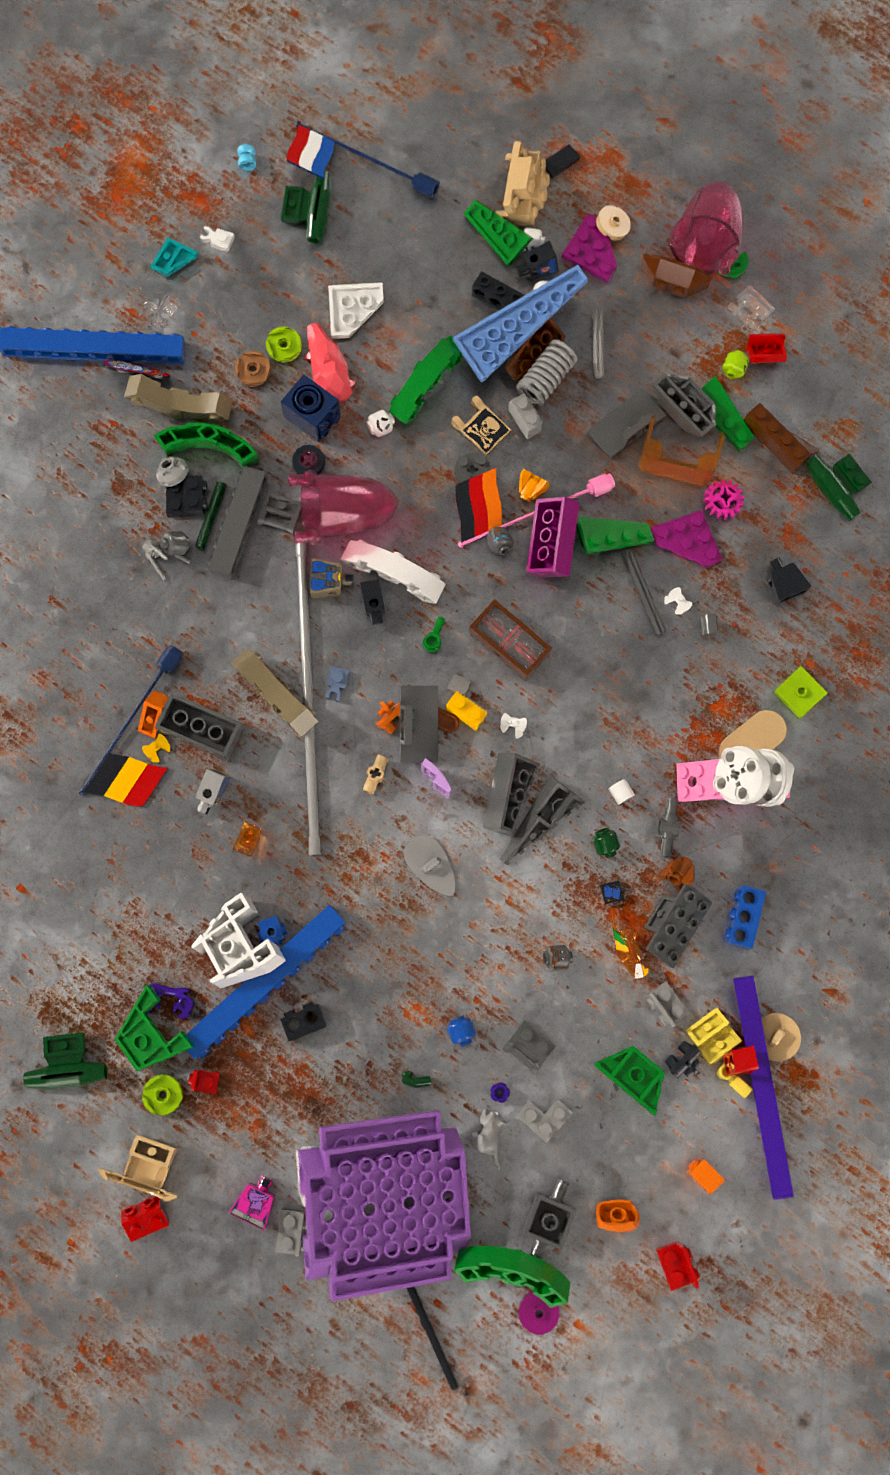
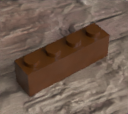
M761 403L748 412L744 418L750 431L792 474L800 469L809 458L820 451L787 430Z

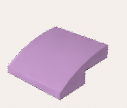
M425 758L421 764V772L434 780V790L449 799L451 796L449 783L440 770Z

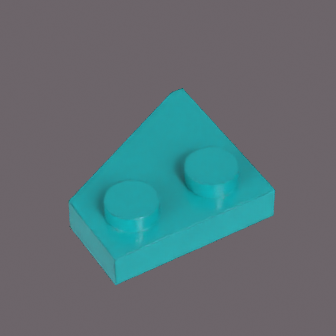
M167 237L150 267L152 271L169 277L198 258L199 254L198 251Z

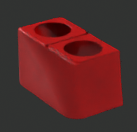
M754 1045L735 1049L723 1055L724 1064L729 1063V1067L725 1066L727 1076L751 1074L758 1070Z

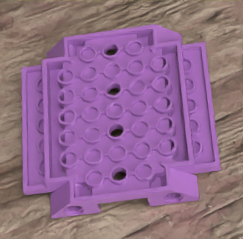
M438 1110L319 1127L320 1149L319 1147L298 1150L300 1193L305 1196L307 1235L303 1236L306 1280L328 1276L329 1295L332 1302L451 1280L450 1261L453 1260V1254L458 1253L460 1249L466 1248L471 1236L465 1151L456 1127L441 1129L440 1111ZM450 1190L451 1198L448 1201H444V1192ZM407 1197H412V1205L405 1208L404 1200ZM368 1203H372V1212L370 1214H365V1205ZM332 1210V1218L329 1221H324V1212Z

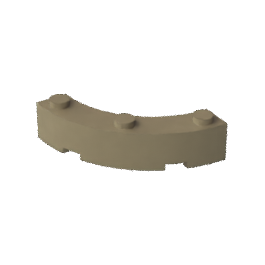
M143 374L129 376L124 397L130 399L131 403L135 405H142L171 415L175 419L186 418L211 421L213 423H220V421L229 419L233 400L221 392H201V396L192 395V392L174 387L169 390L160 387L161 383Z
M247 648L231 664L246 681L256 686L254 690L283 721H286L294 732L302 737L318 722L314 717L316 713L309 705L305 707L290 693L292 690L285 682L280 683L262 663L261 660L263 658L256 650L253 652Z

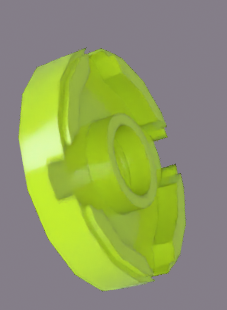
M282 326L275 328L268 334L269 336L265 342L267 353L275 361L282 363L291 362L301 353V337L294 329Z
M157 1075L145 1084L142 1101L150 1113L161 1116L175 1112L181 1105L183 1089L175 1077ZM162 1091H165L167 1094L165 1099L160 1097Z

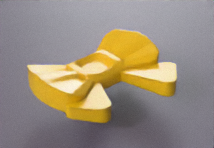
M159 734L157 739L150 745L142 746L144 754L151 759V762L156 763L160 762L156 751L160 748L167 752L171 751L168 740L162 734Z

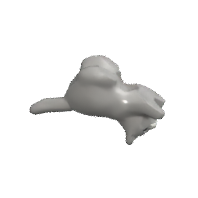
M484 1109L480 1117L481 1130L473 1132L470 1138L471 1145L481 1153L492 1155L495 1166L500 1169L501 1163L497 1152V1135L499 1128L502 1125H507V1122L503 1120L498 1112L489 1113L487 1109Z

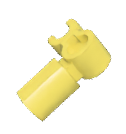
M723 1063L717 1069L718 1078L727 1080L735 1091L743 1098H746L753 1088L739 1075L727 1076L725 1066L729 1067V1063L726 1065Z

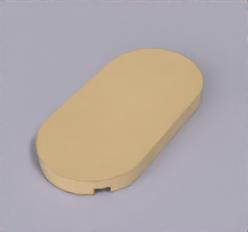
M770 710L756 713L721 742L719 759L726 748L735 746H746L756 750H773L786 736L787 727L784 719L778 713Z

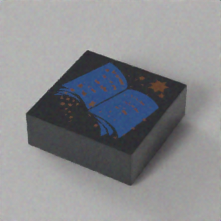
M619 881L600 885L604 904L624 900Z

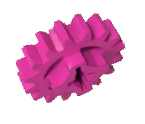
M722 479L720 484L716 480L713 485H709L708 491L704 494L706 498H704L703 503H708L705 509H711L710 515L717 514L716 519L723 516V519L726 520L728 515L732 519L735 514H739L740 508L744 506L742 501L745 499V496H740L743 490H737L738 484L731 485L732 480L725 483V480ZM735 504L733 508L729 509L730 505Z

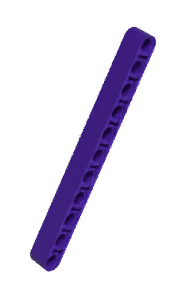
M752 975L733 978L745 1047L754 1045L758 1061V1070L750 1075L773 1200L794 1198L754 977Z

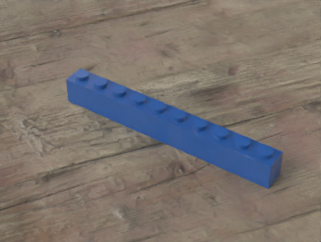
M0 327V352L3 356L103 361L114 359L129 362L184 364L186 343L184 337L179 334L162 335L160 333H125L123 331L115 333L104 330L93 332L85 329L71 331L70 329Z
M328 905L280 949L286 960L283 964L270 973L245 980L186 1034L195 1046L187 1050L194 1059L199 1057L203 1059L211 1052L209 1048L214 1043L216 1045L220 1044L226 1038L224 1034L229 1030L234 1031L241 1024L240 1020L244 1016L248 1018L256 1011L254 1007L259 1002L265 1003L271 997L270 992L274 989L279 990L286 983L285 979L289 975L293 977L301 970L299 966L303 962L308 963L316 956L314 952L319 948L323 950L330 943L329 939L334 934L336 936L341 934L345 930L344 925L346 922Z

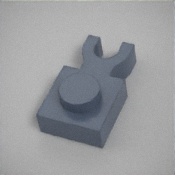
M330 667L326 685L331 688L326 693V699L330 700V695L336 693V701L340 702V689H346L349 670Z

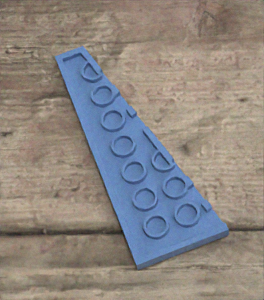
M576 265L454 336V343L481 382L485 381L587 283L588 278L581 268Z

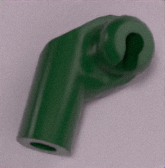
M411 1071L402 1072L403 1079L401 1080L405 1085L414 1088L431 1086L430 1076L412 1078L413 1073Z

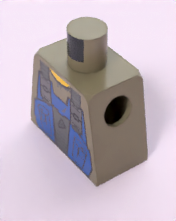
M312 558L311 598L341 595L342 585L353 586L354 575L343 574L342 564Z

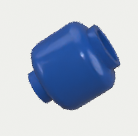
M463 1015L449 1021L450 1025L447 1026V1031L453 1044L460 1043L461 1047L472 1043L471 1038L475 1037L476 1031L470 1018H465Z

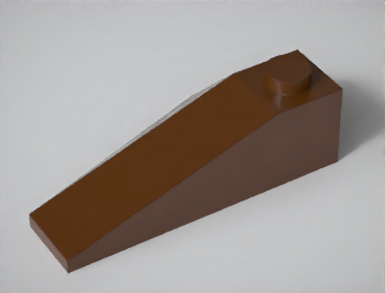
M550 318L508 358L504 369L514 381H517L528 372L552 340L563 341L566 336L553 319Z

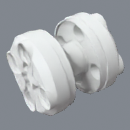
M746 746L726 748L718 761L713 787L726 801L732 804L746 805L752 803L766 807L781 805L791 789L794 765L782 753L776 750H756Z

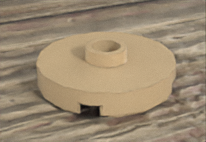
M606 206L601 209L596 218L597 227L604 236L611 237L610 239L621 240L630 231L631 223L629 217L619 207Z

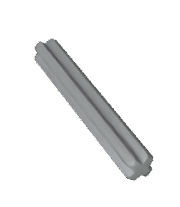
M594 310L592 314L594 378L601 379L604 375L602 310Z

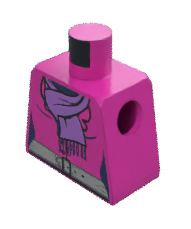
M262 1175L258 1185L249 1183L229 1211V1214L265 1230L275 1199V1194L268 1191L273 1180Z

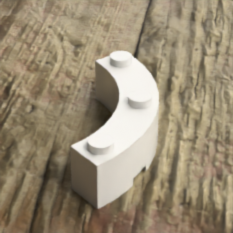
M360 539L358 541L350 540L340 559L352 569L367 573L373 570L378 573V576L394 584L400 582L408 587L407 591L428 603L436 604L446 585L440 580L441 577L433 572L430 573L405 559L401 553H392Z

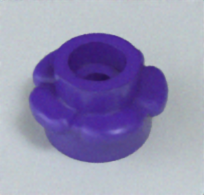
M502 1082L491 1087V1098L494 1101L503 1103L510 1096V1089Z

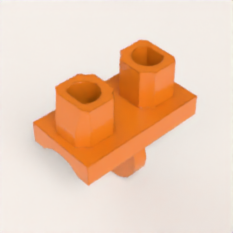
M392 700L387 704L381 701L379 705L382 709L377 714L380 717L384 713L386 714L375 724L378 728L392 734L398 728L392 720L396 716L400 719V702L390 709L394 705Z

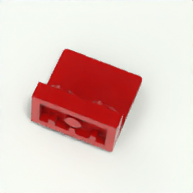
M676 1241L656 1249L671 1291L689 1284L695 1289L700 1288L698 1282L701 1281L698 1270L694 1269L691 1264L693 1256L686 1245Z

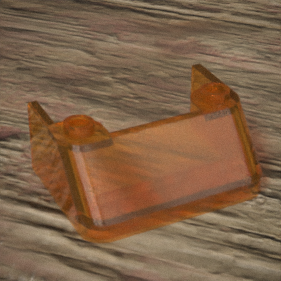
M651 415L639 458V468L646 473L699 486L708 484L718 464L725 440L724 432L719 433L714 453L702 454L698 464L661 456L662 444L660 441L650 438L655 422V416Z

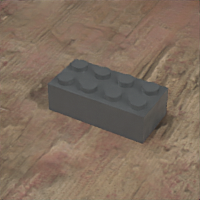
M171 693L155 725V729L164 735L228 762L244 726L237 720Z

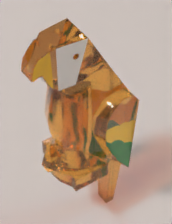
M613 908L610 909L618 959L634 979L646 977L649 968L645 969L639 963L640 951L635 941L638 932H635L634 928L617 931Z

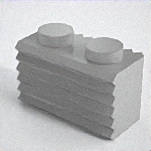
M523 393L509 402L508 410L526 439H529L541 432L543 421L537 415L526 394Z

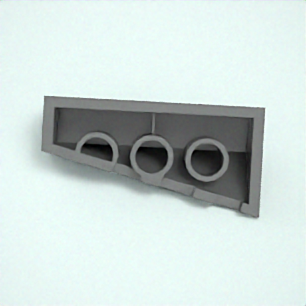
M498 753L483 828L499 833L514 832L521 814V804L527 799L526 791L528 786L532 785L534 781L533 773L535 770H538L540 763L516 753Z

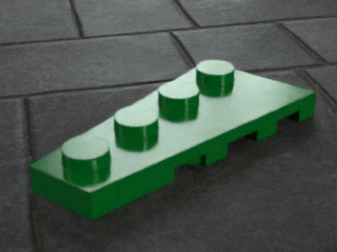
M474 200L464 212L468 220L507 265L511 266L534 239L478 200Z
M714 376L701 389L715 403V428L741 451L754 439V436L721 383Z
M577 517V526L586 554L651 544L654 541L649 523Z

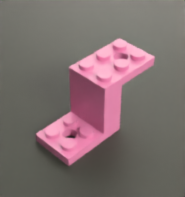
M719 759L677 764L678 802L726 801L713 787ZM694 777H696L697 783L695 786L693 785ZM790 791L786 798H790Z

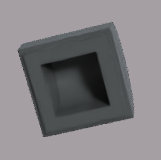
M708 614L700 617L703 637H716L718 634L716 615Z

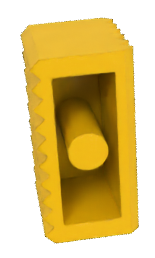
M456 691L446 704L448 712L456 715L459 720L475 731L480 728L487 717V711H484L477 704L475 705L474 702L465 698V695L462 696V693L459 694V691Z

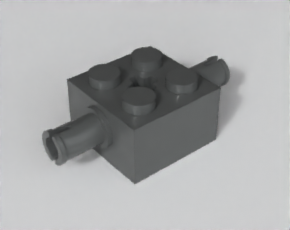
M557 1178L552 1196L549 1195L548 1197L536 1192L522 1229L524 1235L535 1240L530 1254L536 1255L540 1259L546 1245L559 1250L563 1249L577 1211L574 1207L564 1203L563 1199L570 1183L563 1182L559 1178ZM551 1216L554 1222L546 1225L544 1219Z

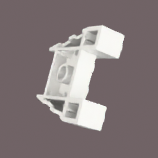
M242 892L225 903L221 908V913L216 919L213 918L209 923V928L203 935L200 934L191 946L192 949L202 955L207 952L218 972V975L213 977L210 982L219 988L270 973L286 961L279 947L269 939L257 947H253L242 926L258 916L259 913L252 900Z

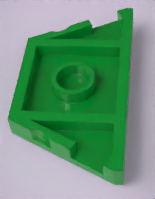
M630 1046L593 1064L652 1115L655 1116L657 1114V1104L665 1072L637 1048Z

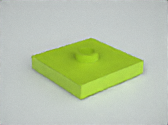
M802 666L773 691L799 719L827 694Z

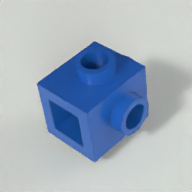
M278 916L258 922L260 931L257 934L261 943L269 939L279 946L282 944L281 941L286 940L284 935L287 934L284 923L280 924ZM275 930L274 935L270 936V931Z

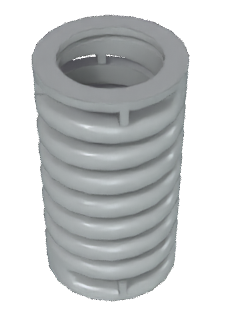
M552 340L516 385L518 393L520 395L526 394V397L530 400L529 402L532 403L531 405L542 407L544 401L549 398V395L561 383V379L565 378V374L577 362L575 352L564 342ZM528 391H530L535 397H537L538 400L535 399Z

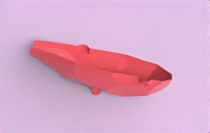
M312 323L307 327L309 352L305 355V360L311 361L313 380L339 399V403L345 402L352 395L351 388L356 383L349 379L348 364L338 345L326 334L319 323Z

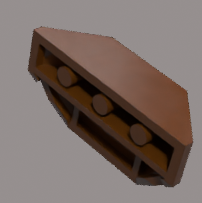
M644 253L640 264L652 287L659 291L673 293V295L686 298L708 288L712 275L706 274L695 266L661 255Z

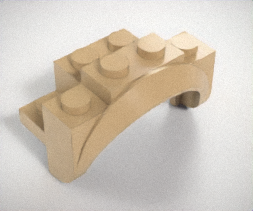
M521 141L514 142L512 153L506 154L505 157L506 161H510L503 202L505 211H496V213L515 226L534 225L538 211L544 207V201L547 200V185L550 184V177L545 171L546 162L542 158L540 151L527 152Z

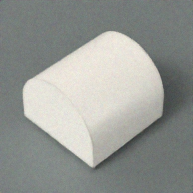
M626 779L617 782L609 788L618 805L635 796Z

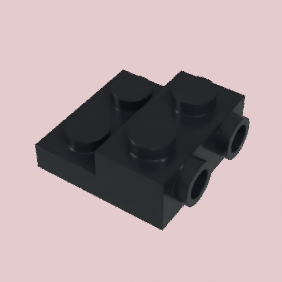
M202 475L186 476L177 485L166 487L167 517L204 516V509L208 508L207 498H204V492H207V481H204Z

